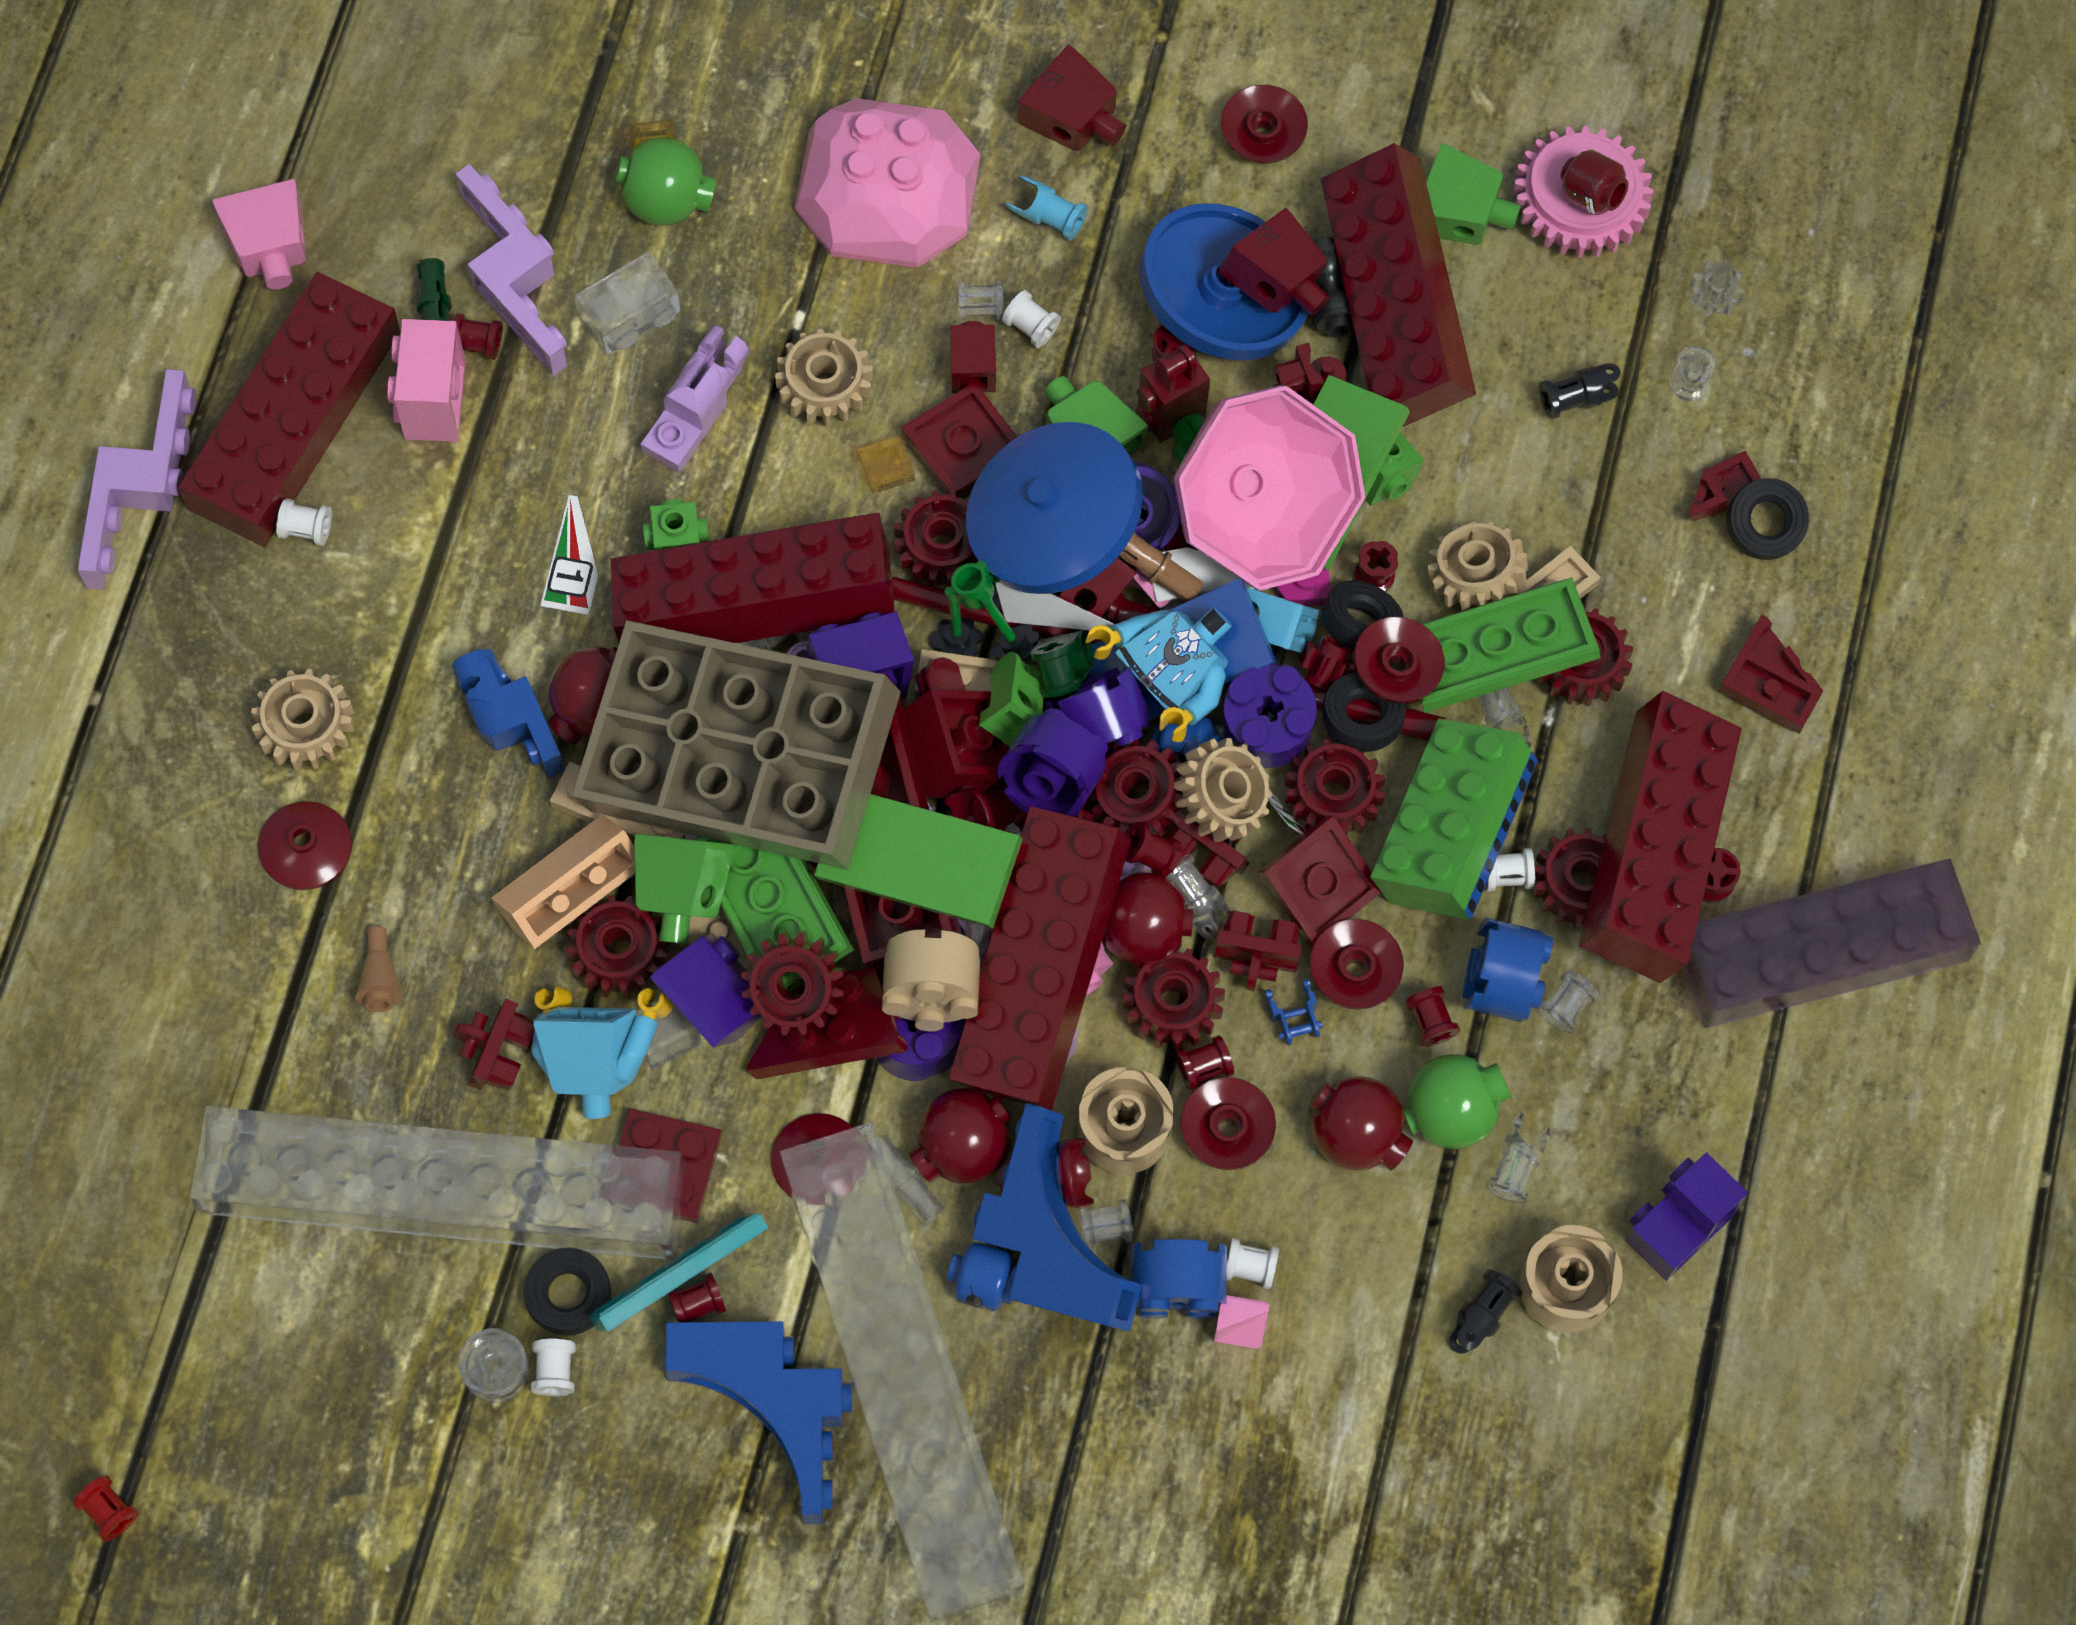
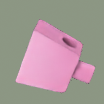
M295 179L213 199L221 228L245 276L252 277L263 274L267 288L273 290L289 286L292 283L289 267L306 261L303 209Z

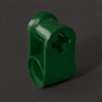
M1085 630L1040 639L1038 645L1031 651L1032 659L1038 661L1044 685L1041 690L1044 697H1059L1080 689L1089 672L1093 670L1094 652L1092 643H1085L1088 635Z

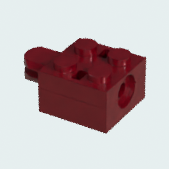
M944 657L936 658L915 674L921 697L904 708L926 798H946L966 788L977 789L983 795L1005 790L1007 784L1003 775L999 779L998 766L1009 746L979 725L981 712L990 706L991 691H967L957 663Z

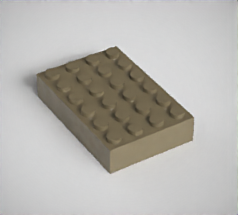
M626 620L572 797L590 812L848 870L900 691L884 674Z

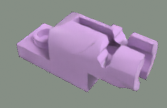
M713 326L699 344L697 352L692 354L684 366L680 376L663 400L665 410L641 443V451L678 473H680L727 406L726 392L741 372L743 362L749 355V347L737 336H735L726 349V344L721 339L724 329L718 326ZM724 352V366L721 367L716 363Z

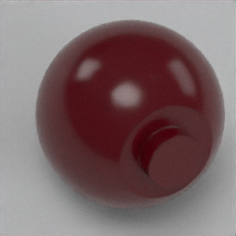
M599 646L578 649L564 657L554 669L548 690L549 702L554 714L548 720V724L556 734L567 742L577 744L584 735L590 737L618 649L617 647H613L611 650Z
M1150 872L1126 875L1120 879L1103 936V942L1114 956L1129 964L1144 966L1146 963L1163 960L1181 948L1182 936L1192 937L1194 909L1185 908L1184 894L1169 879Z
M1349 1076L1337 1080L1332 1086L1326 1082L1319 1088L1310 1102V1106L1314 1108L1310 1120L1313 1140L1321 1154L1338 1167L1352 1171H1364L1382 1164L1392 1171L1404 1159L1413 1144V1140L1402 1132L1405 1124V1115L1399 1098L1387 1085L1379 1080L1366 1076Z
M969 1088L947 1091L933 1099L922 1112L917 1126L918 1146L908 1152L916 1168L929 1183L938 1177L960 1184L981 1181L996 1172L1005 1161L1010 1150L1012 1137L1007 1122L1012 1120L1013 1117L997 1095L989 1099L985 1093Z

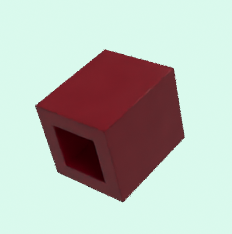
M967 321L960 325H950L952 393H957L973 382H976L983 392H996L995 324L984 325L979 321Z

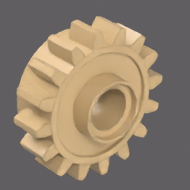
M818 329L816 334L809 336L805 333L800 334V341L795 345L791 343L785 345L787 357H778L777 369L779 373L775 374L776 388L781 389L779 391L781 403L787 404L791 402V415L796 417L804 411L807 413L808 424L812 425L816 417L821 416L825 425L831 426L832 416L839 415L846 422L849 420L848 409L850 407L859 412L863 409L862 397L871 396L870 381H873V368L868 366V352L866 350L857 351V339L846 340L841 337V331L839 330L832 334L824 333L823 329ZM822 373L833 375L828 379L816 378L817 375Z
M1472 521L1470 524L1461 527H1452L1453 531L1446 537L1440 536L1438 538L1439 549H1432L1429 552L1431 563L1428 565L1429 581L1433 584V591L1436 597L1444 595L1445 606L1448 608L1459 602L1462 612L1469 610L1471 606H1481L1501 600L1505 596L1517 595V586H1526L1528 564L1527 554L1523 553L1522 541L1520 539L1512 540L1511 530L1508 528L1502 530L1494 526V522L1485 524Z
M307 669L305 674L295 675L290 670L287 671V677L280 681L275 678L271 679L272 687L267 692L259 691L257 694L261 707H255L251 710L254 721L258 722L252 726V730L256 739H262L259 742L262 752L265 755L273 752L274 760L279 766L288 758L291 759L292 766L297 771L300 770L303 761L306 760L310 761L313 769L319 768L318 758L323 755L333 762L336 759L333 748L336 745L347 748L349 745L343 732H352L355 729L352 718L348 717L354 713L351 701L344 700L347 697L344 687L338 685L332 688L333 683L330 675L325 674L318 678L314 676L312 669ZM301 714L313 715L309 721L303 724L293 723L295 718Z
M1226 738L1219 742L1212 739L1185 753L1188 761L1177 765L1176 768L1184 778L1175 782L1174 788L1183 792L1184 798L1179 799L1176 805L1177 807L1188 808L1189 814L1184 820L1186 824L1197 821L1199 823L1198 835L1202 837L1213 833L1214 842H1220L1228 838L1230 841L1247 836L1248 832L1258 829L1261 826L1258 819L1269 814L1266 805L1268 798L1272 797L1268 778L1270 777L1268 773H1265L1259 756L1255 757L1247 751L1245 744L1237 747L1233 746L1231 738Z

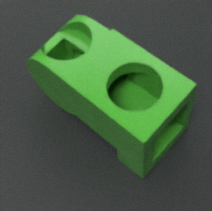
M1014 652L1004 655L991 671L989 683L992 685L990 706L981 712L979 725L1010 747L1024 724L1032 717L1042 715L1044 696L1041 688L1044 681L1041 672L1023 662L1020 656Z

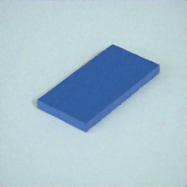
M1241 578L1168 610L1171 612L1176 610L1182 612L1196 623L1212 607H1215L1231 623L1232 627L1214 643L1228 659V664L1224 669L1226 678L1223 688L1230 685L1241 673L1252 667L1259 669L1270 664H1277L1244 580ZM1103 641L1092 645L1094 654L1098 648L1106 646ZM1113 645L1109 656L1103 660H1098L1094 657V668L1086 678L1116 667L1121 672L1126 665L1115 653L1120 647ZM1135 676L1152 715L1149 721L1160 717L1166 709Z

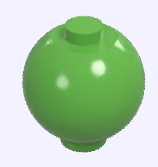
M666 137L652 138L641 142L631 150L628 158L621 156L615 175V182L621 184L620 194L627 208L640 220L658 226L680 223L686 220L696 209L708 212L716 186V178L703 175L702 161L693 149L679 140Z
M1448 1054L1428 1061L1415 1073L1407 1091L1410 1105L1404 1107L1403 1110L1413 1134L1422 1131L1425 1139L1433 1145L1446 1149H1463L1481 1142L1491 1133L1499 1119L1500 1103L1512 1098L1497 1063L1484 1067L1476 1062L1474 1058L1460 1054Z

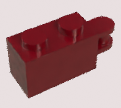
M1187 344L1178 347L1177 350L1158 358L1155 362L1140 369L1139 389H1137L1138 403L1135 413L1148 425L1147 432L1152 431L1160 443L1173 437L1174 427L1183 417L1190 414H1200L1206 419L1210 378Z

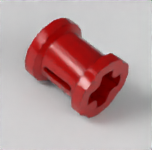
M101 1476L92 1481L73 1501V1506L76 1510H84L99 1527V1537L104 1542L111 1541L125 1532L139 1515L138 1510L134 1506L127 1507L111 1488L113 1481L108 1476Z

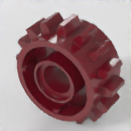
M932 491L931 497L921 499L918 496L914 498V507L911 510L907 508L901 510V520L903 523H895L894 536L898 538L894 540V553L901 555L900 567L902 570L911 568L912 580L917 582L922 578L928 581L929 586L935 587L937 584H946L950 587L952 586L951 578L960 566L969 563L976 564L978 562L969 544L966 530V512L969 498L966 500L957 498L954 491H951L949 495H939L937 491ZM938 535H948L953 541L941 545L935 543L932 539Z
M1596 608L1592 612L1585 613L1597 642L1601 658L1538 678L1540 684L1547 682L1550 686V695L1552 697L1559 694L1566 698V702L1569 705L1574 701H1583L1585 706H1591L1592 700L1598 697L1604 702L1608 701L1611 688L1616 691L1622 689L1625 682L1623 676H1629L1633 665L1627 661L1632 656L1633 646L1624 644L1628 632L1626 629L1618 630L1614 625L1616 618L1611 616L1607 619L1599 615V609Z
M1137 739L1132 741L1129 747L1121 748L1117 744L1114 745V753L1108 758L1105 757V771L1096 788H1094L1089 796L1093 802H1098L1092 809L1094 815L1098 819L1105 818L1104 825L1119 827L1123 833L1134 823L1142 822L1150 827L1151 833L1157 832L1161 837L1164 836L1166 826L1170 823L1175 825L1180 823L1175 814L1177 810L1188 809L1187 807L1181 808L1176 805L1179 799L1184 798L1183 792L1174 788V783L1182 780L1180 778L1182 775L1176 770L1177 765L1181 764V762L1173 763L1176 756L1169 748L1159 753V746L1153 740H1150L1147 747L1141 746ZM1140 782L1149 783V790L1143 797L1139 799L1129 798L1130 791L1135 784Z
M1324 739L1322 746L1316 749L1310 744L1306 746L1304 759L1294 757L1291 766L1294 772H1288L1285 780V785L1291 788L1286 791L1285 803L1295 804L1291 816L1294 819L1302 818L1306 823V831L1325 816H1334L1346 835L1348 831L1353 829L1360 834L1364 832L1365 819L1375 822L1379 813L1376 806L1383 805L1386 794L1379 790L1384 787L1385 775L1375 774L1378 766L1376 758L1368 760L1364 752H1360L1348 745L1331 744L1329 739ZM1328 783H1338L1345 788L1346 792L1342 795H1332L1323 786Z
M1586 828L1584 834H1575L1572 829H1568L1563 840L1560 841L1555 836L1550 838L1547 845L1549 851L1540 849L1536 858L1540 865L1535 866V880L1540 882L1534 886L1532 893L1534 897L1543 898L1544 902L1541 910L1543 913L1551 911L1557 916V924L1560 925L1563 921L1573 923L1574 930H1579L1581 924H1584L1594 884L1589 886L1580 885L1574 881L1572 874L1576 872L1586 873L1592 878L1594 883L1606 833L1599 837L1592 834L1591 828Z
M611 895L608 896L607 903L601 905L595 903L591 906L590 912L586 915L581 914L576 918L579 925L578 930L570 929L567 933L569 941L575 944L566 948L568 960L576 961L572 965L575 977L586 975L584 980L586 989L590 991L595 986H598L602 990L603 997L606 998L609 997L611 992H620L624 999L628 998L629 991L637 988L639 991L646 989L645 983L658 970V964H666L669 961L668 953L662 950V948L669 946L670 943L659 941L661 916L651 919L652 911L639 910L631 896H628L625 902L616 901L614 896ZM615 940H625L630 943L629 948L621 954H612L606 950L607 946Z
M786 930L778 934L777 945L770 938H766L760 943L765 953L764 955L753 951L747 959L754 965V968L745 969L742 972L741 978L750 981V987L742 992V997L752 998L754 1006L749 1012L751 1015L760 1013L766 1018L763 1025L766 1029L773 1024L781 1026V1034L786 1036L792 1027H798L800 1034L806 1035L810 1031V1022L813 1021L820 1029L828 1023L824 1011L835 1015L841 1008L833 999L834 997H843L846 994L847 988L839 985L838 979L847 972L846 968H836L834 960L839 953L837 950L828 953L823 948L824 938L820 937L815 942L809 941L807 931L802 930L798 933L796 939H791ZM796 972L801 975L805 981L804 993L794 994L789 992L783 983L784 973Z
M1187 948L1184 953L1175 952L1171 956L1157 962L1146 963L1144 966L1133 965V973L1136 978H1125L1124 989L1131 993L1123 995L1122 1007L1133 1008L1127 1014L1126 1021L1128 1025H1139L1138 1037L1141 1040L1150 1036L1155 1039V1047L1160 1048L1163 1043H1170L1173 1045L1174 1050H1180L1182 1042L1189 1041L1193 1046L1198 1045L1201 1032L1208 1035L1213 1033L1215 1025L1211 1019H1221L1223 1008L1216 1003L1224 1001L1225 989L1215 988L1220 981L1219 971L1211 973L1208 971L1209 959L1204 957L1197 960L1192 957V949ZM1167 991H1178L1185 997L1186 1001L1180 1005L1172 1006L1165 1003L1161 996Z

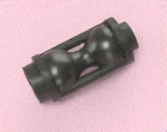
M1321 237L1313 241L1325 255L1327 265L1315 283L1322 288L1330 299L1314 315L1318 331L1327 333L1330 337H1342L1351 333L1354 325L1346 290L1344 293L1340 289V281L1343 280L1334 238Z

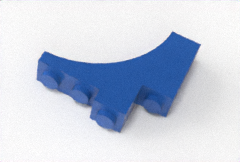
M1026 1103L1023 1115L1016 1124V1142L1011 1160L1003 1173L1004 1187L1001 1197L984 1193L982 1204L978 1207L974 1216L975 1230L972 1239L1021 1252L1018 1264L1014 1267L1010 1277V1285L1012 1286L1009 1295L1010 1300L1130 1332L1142 1284L1135 1283L1112 1270L1092 1252L1082 1239L1069 1214L1061 1187L1059 1143L1064 1115Z
M783 1321L666 1323V1374L668 1381L689 1383L714 1390L731 1398L756 1416L774 1435L793 1468L801 1495L803 1523L823 1524V1509H833L832 1480H823V1461H833L832 1431H823V1427H843V1413L852 1412V1383H843L842 1368L785 1369V1366L794 1365V1336H785Z

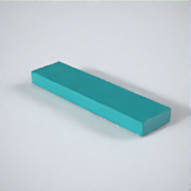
M743 1214L592 1311L589 1316L590 1321L596 1331L609 1332L769 1227L761 1214Z

